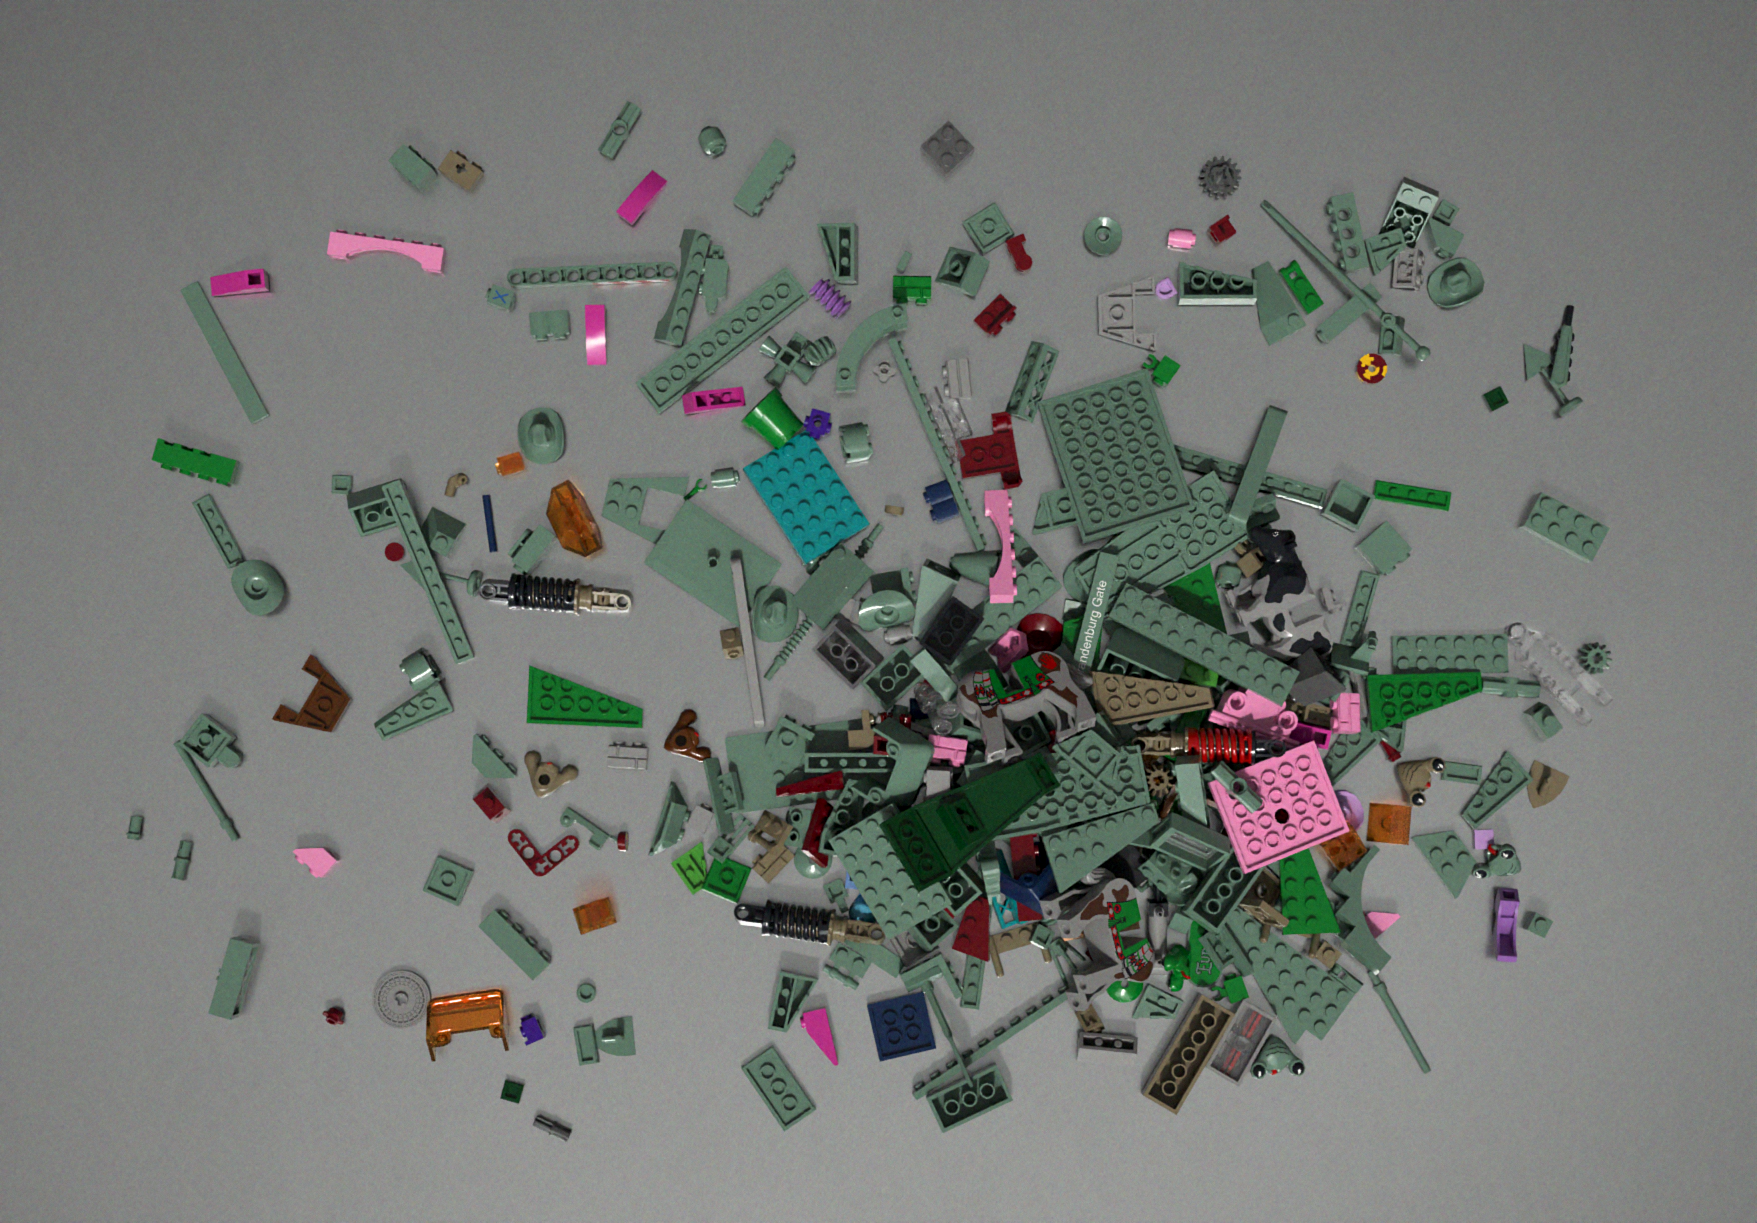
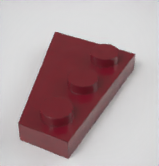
M818 798L801 851L820 867L827 868L829 856L819 853L818 849L821 832L833 806L825 799Z

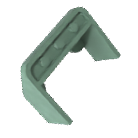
M888 717L873 728L874 732L888 740L886 751L891 758L896 760L887 787L867 775L855 783L851 790L875 805L887 806L894 802L896 806L909 807L917 800L924 781V772L930 766L935 749L930 741Z

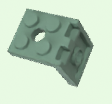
M941 952L899 973L902 981L905 982L938 965L955 999L963 996L961 991L964 989L959 979L955 980L952 974L955 971L950 961L945 962Z

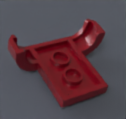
M1006 411L991 414L993 435L956 441L962 479L1000 473L1004 490L1018 488L1023 481L1020 475L1011 415Z

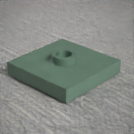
M995 202L962 222L982 255L1015 235Z
M438 855L423 891L459 906L474 870Z

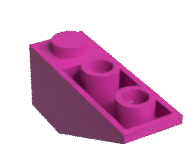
M265 269L243 270L210 277L212 296L269 291L268 272Z
M1298 721L1296 728L1291 731L1289 738L1301 744L1314 740L1318 748L1328 750L1332 730L1330 727Z

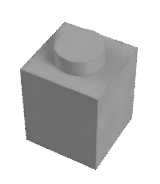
M704 803L701 806L696 805L686 826L705 834L714 815V812L711 811L712 807Z

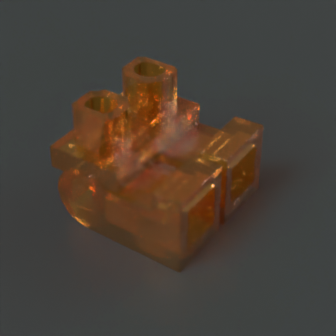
M1348 821L1346 823L1349 832L1318 844L1338 872L1367 852L1354 827Z

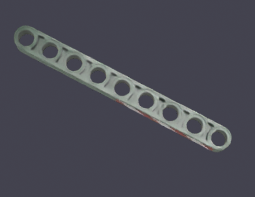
M672 262L518 268L508 272L507 281L516 289L670 282L677 278L678 271ZM668 267L674 269V273L671 276L664 275V270ZM648 268L655 270V274L652 277L645 276V271ZM629 269L636 271L635 276L632 278L626 277V272ZM615 270L617 272L616 277L608 278V271ZM596 271L598 273L597 277L593 280L589 279L588 273ZM571 272L579 274L576 280L569 279ZM535 273L539 274V281L532 282L531 276ZM552 273L559 274V279L557 281L550 280V275ZM514 275H521V280L518 283L512 282Z

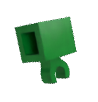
M1152 354L1148 355V358L1152 360V364L1148 365L1145 362L1142 364L1144 368L1155 369L1151 374V377H1153L1152 381L1161 387L1162 385L1167 386L1181 366L1166 355L1160 362Z
M1235 972L1226 975L1225 979L1221 980L1224 988L1213 986L1210 989L1211 991L1218 990L1220 992V995L1215 997L1214 1001H1220L1227 997L1228 1002L1232 1004L1249 998L1242 976L1240 974L1236 975Z

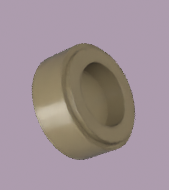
M885 505V513L902 515L904 514V507Z

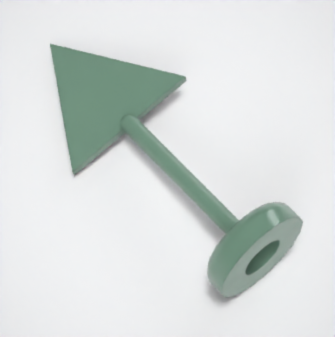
M1524 344L1527 381L1539 372H1542L1549 381L1550 378L1545 368L1552 364V355ZM1560 388L1555 389L1565 403L1558 411L1561 417L1569 414L1583 403L1580 397H1575L1569 401Z
M413 561L401 564L400 566L424 589ZM473 570L468 579L439 572L442 578L467 583V593L470 596L478 594L482 582V572L480 570Z

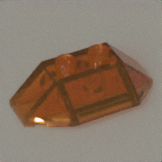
M566 480L551 488L546 515L562 548L584 557H588L603 549L600 529L584 497L572 482Z

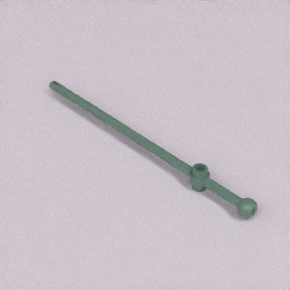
M1263 200L1270 209L1266 208L1262 203L1261 206L1380 318L1384 328H1391L1416 352L1415 355L1418 360L1425 361L1430 356V349L1426 346H1420L1396 323V318L1392 313H1385L1268 201ZM1391 318L1390 323H1385V320Z

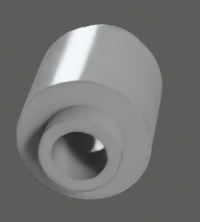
M894 625L887 627V631H883L885 642H889L890 646L907 643L908 640H912L910 625Z

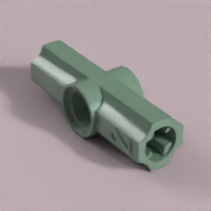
M627 101L617 119L611 124V129L598 148V151L603 155L613 159L623 140L628 137L631 127L642 111L637 105ZM618 126L625 128L621 134L615 133V129Z
M1481 677L1483 691L1480 693L1499 694L1503 697L1522 696L1539 698L1541 691L1540 681L1519 680V678Z
M1222 760L1209 772L1226 789V792L1237 799L1251 814L1262 805L1263 800L1247 785L1244 779L1239 778ZM1235 782H1237L1240 786L1238 792L1234 791L1233 784Z

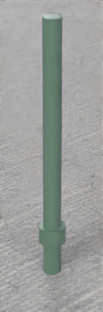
M180 740L175 742L173 745L220 820V826L223 830H226L232 842L237 841L239 837L232 827V821L226 817L187 751L178 745Z
M1368 971L1375 985V991L1382 997L1424 1074L1430 1072L1429 1065L1390 998L1384 981L1381 982L1378 974L1375 975L1373 972Z

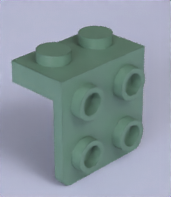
M908 567L897 571L871 575L873 594L884 590H895L909 598L913 605L914 602H917L916 591L911 589V583H914L913 573L908 571Z
M785 715V717L780 716L764 750L780 760L797 767L815 734L812 733L813 728L805 724L802 727L795 724L796 719ZM786 730L794 732L797 736V744L790 750L783 749L778 743L780 733Z
M1155 850L1138 869L1160 891L1167 895L1180 884L1193 866Z

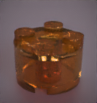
M609 897L572 909L581 935L617 923Z

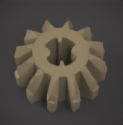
M1155 764L1151 765V770L1145 768L1150 797H1154L1156 794L1158 797H1162L1163 793L1168 794V788L1173 787V784L1168 782L1173 779V776H1167L1170 770L1166 769L1163 771V765H1159L1157 768ZM1158 777L1160 784L1155 785L1153 779Z

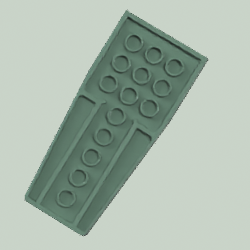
M1214 470L1187 485L1195 509L1122 531L1074 567L1073 572L1089 597L1100 552L1120 556L1104 618L1110 615L1126 583L1148 594H1152L1204 567L1248 539L1249 529L1247 525L1243 528L1227 522L1233 502Z

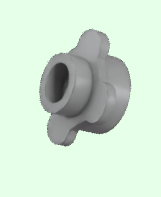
M883 359L881 364L873 367V372L878 374L880 381L886 382L887 378L895 375L896 369L891 367L889 360Z

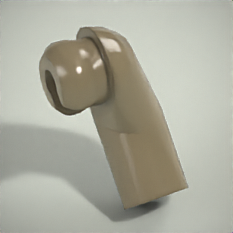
M458 473L450 477L444 495L454 497L456 488L467 483V476L463 473Z

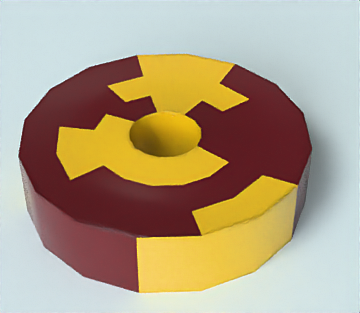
M1377 354L1364 355L1356 365L1358 378L1366 384L1380 382L1387 373L1385 360ZM1373 366L1374 372H1370L1368 367Z

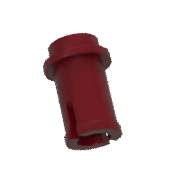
M1384 741L1380 742L1389 757L1387 758L1388 760L1390 759L1391 762H1394L1402 757L1400 754L1402 752L1397 751Z

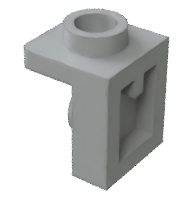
M1329 586L1319 589L1325 612L1330 610L1331 614L1342 611L1341 607L1346 606L1345 602L1334 605L1333 601L1336 600L1333 590H1330Z

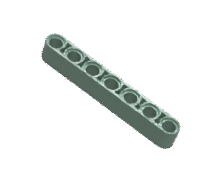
M1272 405L1269 406L1227 522L1245 528L1288 411Z

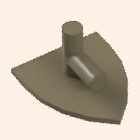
M1534 760L1529 775L1534 780L1527 785L1528 797L1532 807L1537 808L1553 801L1562 792L1570 776Z

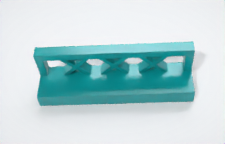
M996 848L1000 872L1012 877L1002 849ZM996 896L992 897V904L1001 929L1028 922H1019L1017 901L1006 896L1004 905L997 903ZM1005 909L1012 913L1014 920L1007 923L1004 922L1002 916Z

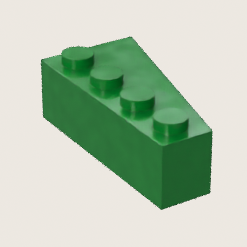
M160 438L157 439L152 461L161 464L163 469L172 471L173 468L180 469L179 473L190 476L191 473L198 474L197 478L206 481H209V478L217 479L216 483L225 486L228 483L234 484L240 464L239 461L212 453L209 454L205 451L188 448L177 443H169Z

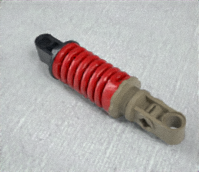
M1185 726L1183 733L1171 731L1170 734H1136L1131 739V746H1135L1134 743L1137 740L1145 742V746L1140 748L1141 754L1170 755L1171 758L1200 755L1203 763L1208 762V757L1211 763L1215 762L1216 757L1217 762L1223 761L1224 757L1225 763H1230L1231 758L1232 763H1237L1239 755V763L1243 764L1246 762L1254 765L1256 757H1281L1286 752V745L1281 737L1256 736L1255 728L1246 729L1245 731L1237 729L1236 732L1234 729L1227 731V729L1223 728L1220 732L1218 728H1215L1213 731L1211 728H1207L1205 732L1204 728H1199L1198 731L1196 728ZM1274 743L1282 744V749L1279 751H1274L1271 747Z

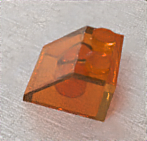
M1370 803L1366 841L1409 845L1412 806Z

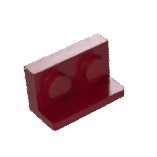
M999 294L973 322L989 337L992 334L996 336L1003 329L1001 325L1006 320L1010 322L1017 315L1015 313L1017 307L1013 306L1003 295Z

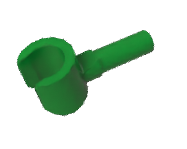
M698 479L695 487L684 497V500H689L698 491H705L707 484L703 488L698 487V483L702 481V479Z

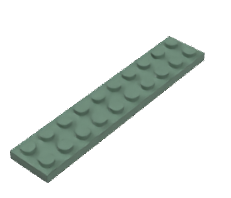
M787 267L783 268L635 384L660 414L681 398L682 395H685L810 298V296Z
M1128 583L1125 584L1108 617L1280 707L1285 702L1300 673L1292 667Z

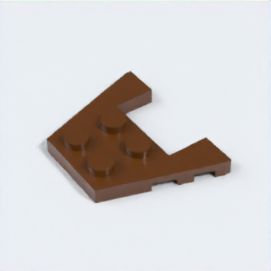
M310 654L302 670L316 677L318 682L299 714L280 704L272 719L274 721L333 732L352 699L315 656Z

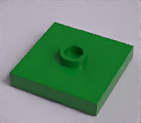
M714 858L701 890L738 904L752 868L729 858H726L723 863Z

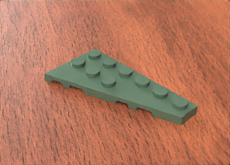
M1154 803L1042 837L1059 894L1160 822Z

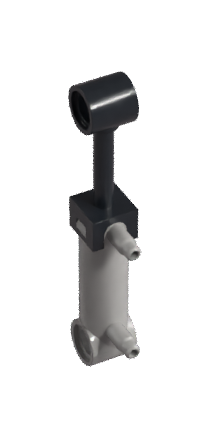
M1148 848V858L1156 849ZM1155 884L1154 899H1147L1148 941L1155 953V965L1151 975H1167L1168 971H1165L1162 967L1161 960L1167 954L1169 903L1166 899H1162V891Z

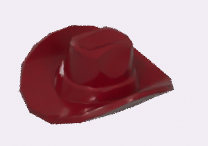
M1043 613L1026 615L1020 621L1017 630L1026 634L1028 652L1021 659L1041 651L1053 652L1061 645L1063 628L1062 624L1055 617Z

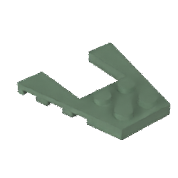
M689 477L610 479L601 516L657 544L665 530L639 525L647 489L650 488L685 496Z

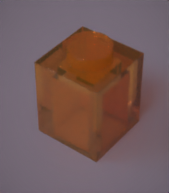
M520 452L497 458L498 463L495 464L498 475L501 474L503 478L526 472Z

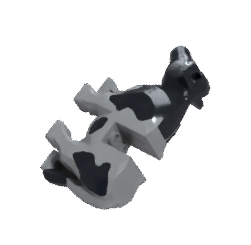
M1252 526L1248 530V539L1257 545L1266 562L1253 584L1241 591L1231 589L1224 591L1231 608H1236L1239 605H1248L1246 608L1235 609L1241 626L1245 627L1250 622H1255L1262 617L1264 625L1271 633V640L1267 641L1265 645L1252 643L1249 646L1288 666L1310 647L1326 659L1333 650V641L1324 616L1314 614L1295 622L1292 612L1288 611L1290 608L1316 598L1310 587L1307 573L1295 551V547H1297L1295 542L1296 535L1292 530Z

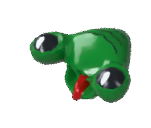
M1182 944L1174 945L1161 960V965L1165 971L1172 970L1171 978L1168 980V987L1172 992L1180 991L1184 980L1191 979L1190 965L1192 955Z

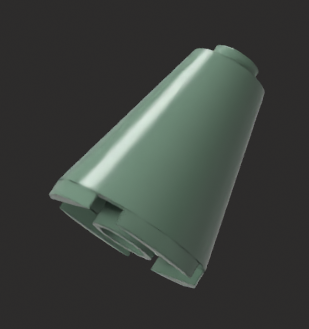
M1002 550L955 553L954 557L950 558L949 567L956 574L989 586V578H993L999 568Z

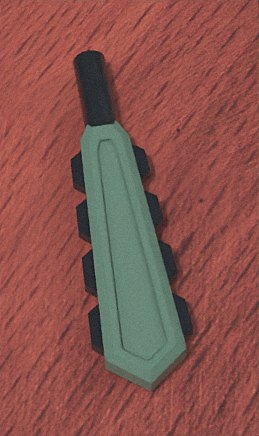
M1567 305L1564 325L1557 332L1558 342L1555 343V355L1552 356L1551 360L1553 366L1549 369L1548 373L1549 382L1556 390L1567 385V382L1570 381L1569 368L1572 364L1570 355L1573 353L1571 342L1574 341L1575 337L1571 326L1574 306Z

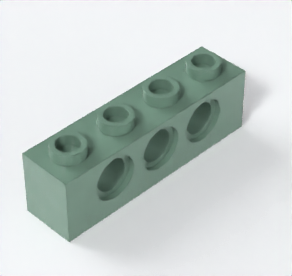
M1354 193L1331 196L1328 203H1326L1328 214H1331L1333 220L1330 221L1332 232L1336 234L1334 244L1336 251L1340 253V258H1338L1339 267L1343 269L1344 274L1366 270L1369 267ZM1345 211L1347 219H1341L1338 212ZM1348 229L1351 232V237H1344L1342 230ZM1353 248L1355 256H1349L1346 249Z

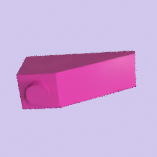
M743 387L690 392L682 395L685 414L746 405Z
M826 1007L804 1011L803 1017H800L802 1029L806 1028L807 1033L834 1066L838 1065Z

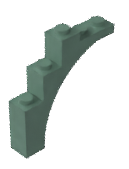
M1374 845L1371 849L1367 847L1361 853L1362 859L1359 863L1355 861L1348 870L1345 868L1341 872L1336 870L1330 877L1332 882L1329 887L1343 898L1336 906L1338 911L1335 916L1350 928L1341 937L1344 940L1340 945L1377 975L1392 957L1373 937L1362 909L1361 890L1364 873L1368 863L1380 851Z

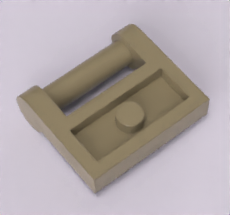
M764 810L754 830L749 832L748 840L752 843H758L775 856L780 852L793 826L771 812ZM765 832L775 838L774 843L761 837L762 833Z

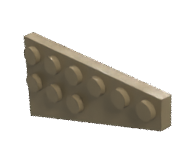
M1089 671L1090 676L1093 678L1092 688L1097 713L1104 711L1113 726L1215 707L1211 687Z

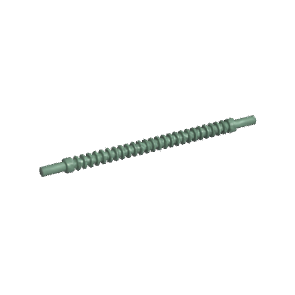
M879 523L869 536L862 540V545L858 546L859 550H855V555L860 560L862 557H865V553H868L867 550L873 547L874 540L884 527ZM806 616V620L802 621L803 624L799 625L800 628L796 629V634L793 633V638H789L790 642H786L787 646H783L784 650L779 651L780 655H776L774 658L775 662L763 676L770 681L780 666H784L786 658L789 659L788 655L793 654L792 650H796L795 646L799 645L798 642L802 641L803 636H806L805 632H809L808 628H812V623L815 624L808 616Z

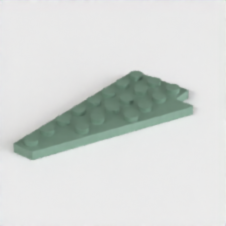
M1236 907L1225 923V926L1230 930L1235 942L1240 945L1246 959L1251 962L1252 968L1255 971L1253 976L1289 1038L1296 1044L1307 1030L1322 1041L1355 996V993L1271 931L1268 941L1262 943L1260 937L1263 925Z

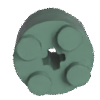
M858 422L839 426V431H842L843 436H839L842 455L847 457L845 463L869 460V456L873 454L872 444L868 443L867 435H869L868 424Z
M424 647L402 659V663L399 665L401 671L410 678L409 684L414 691H422L438 680L440 682L443 680V677L438 675L441 673L438 664L431 654L427 656L424 653L427 651Z

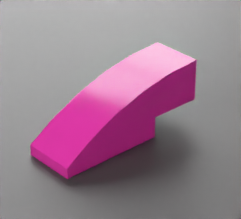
M652 170L618 208L617 214L633 226L668 181Z
M585 305L587 365H607L605 305Z

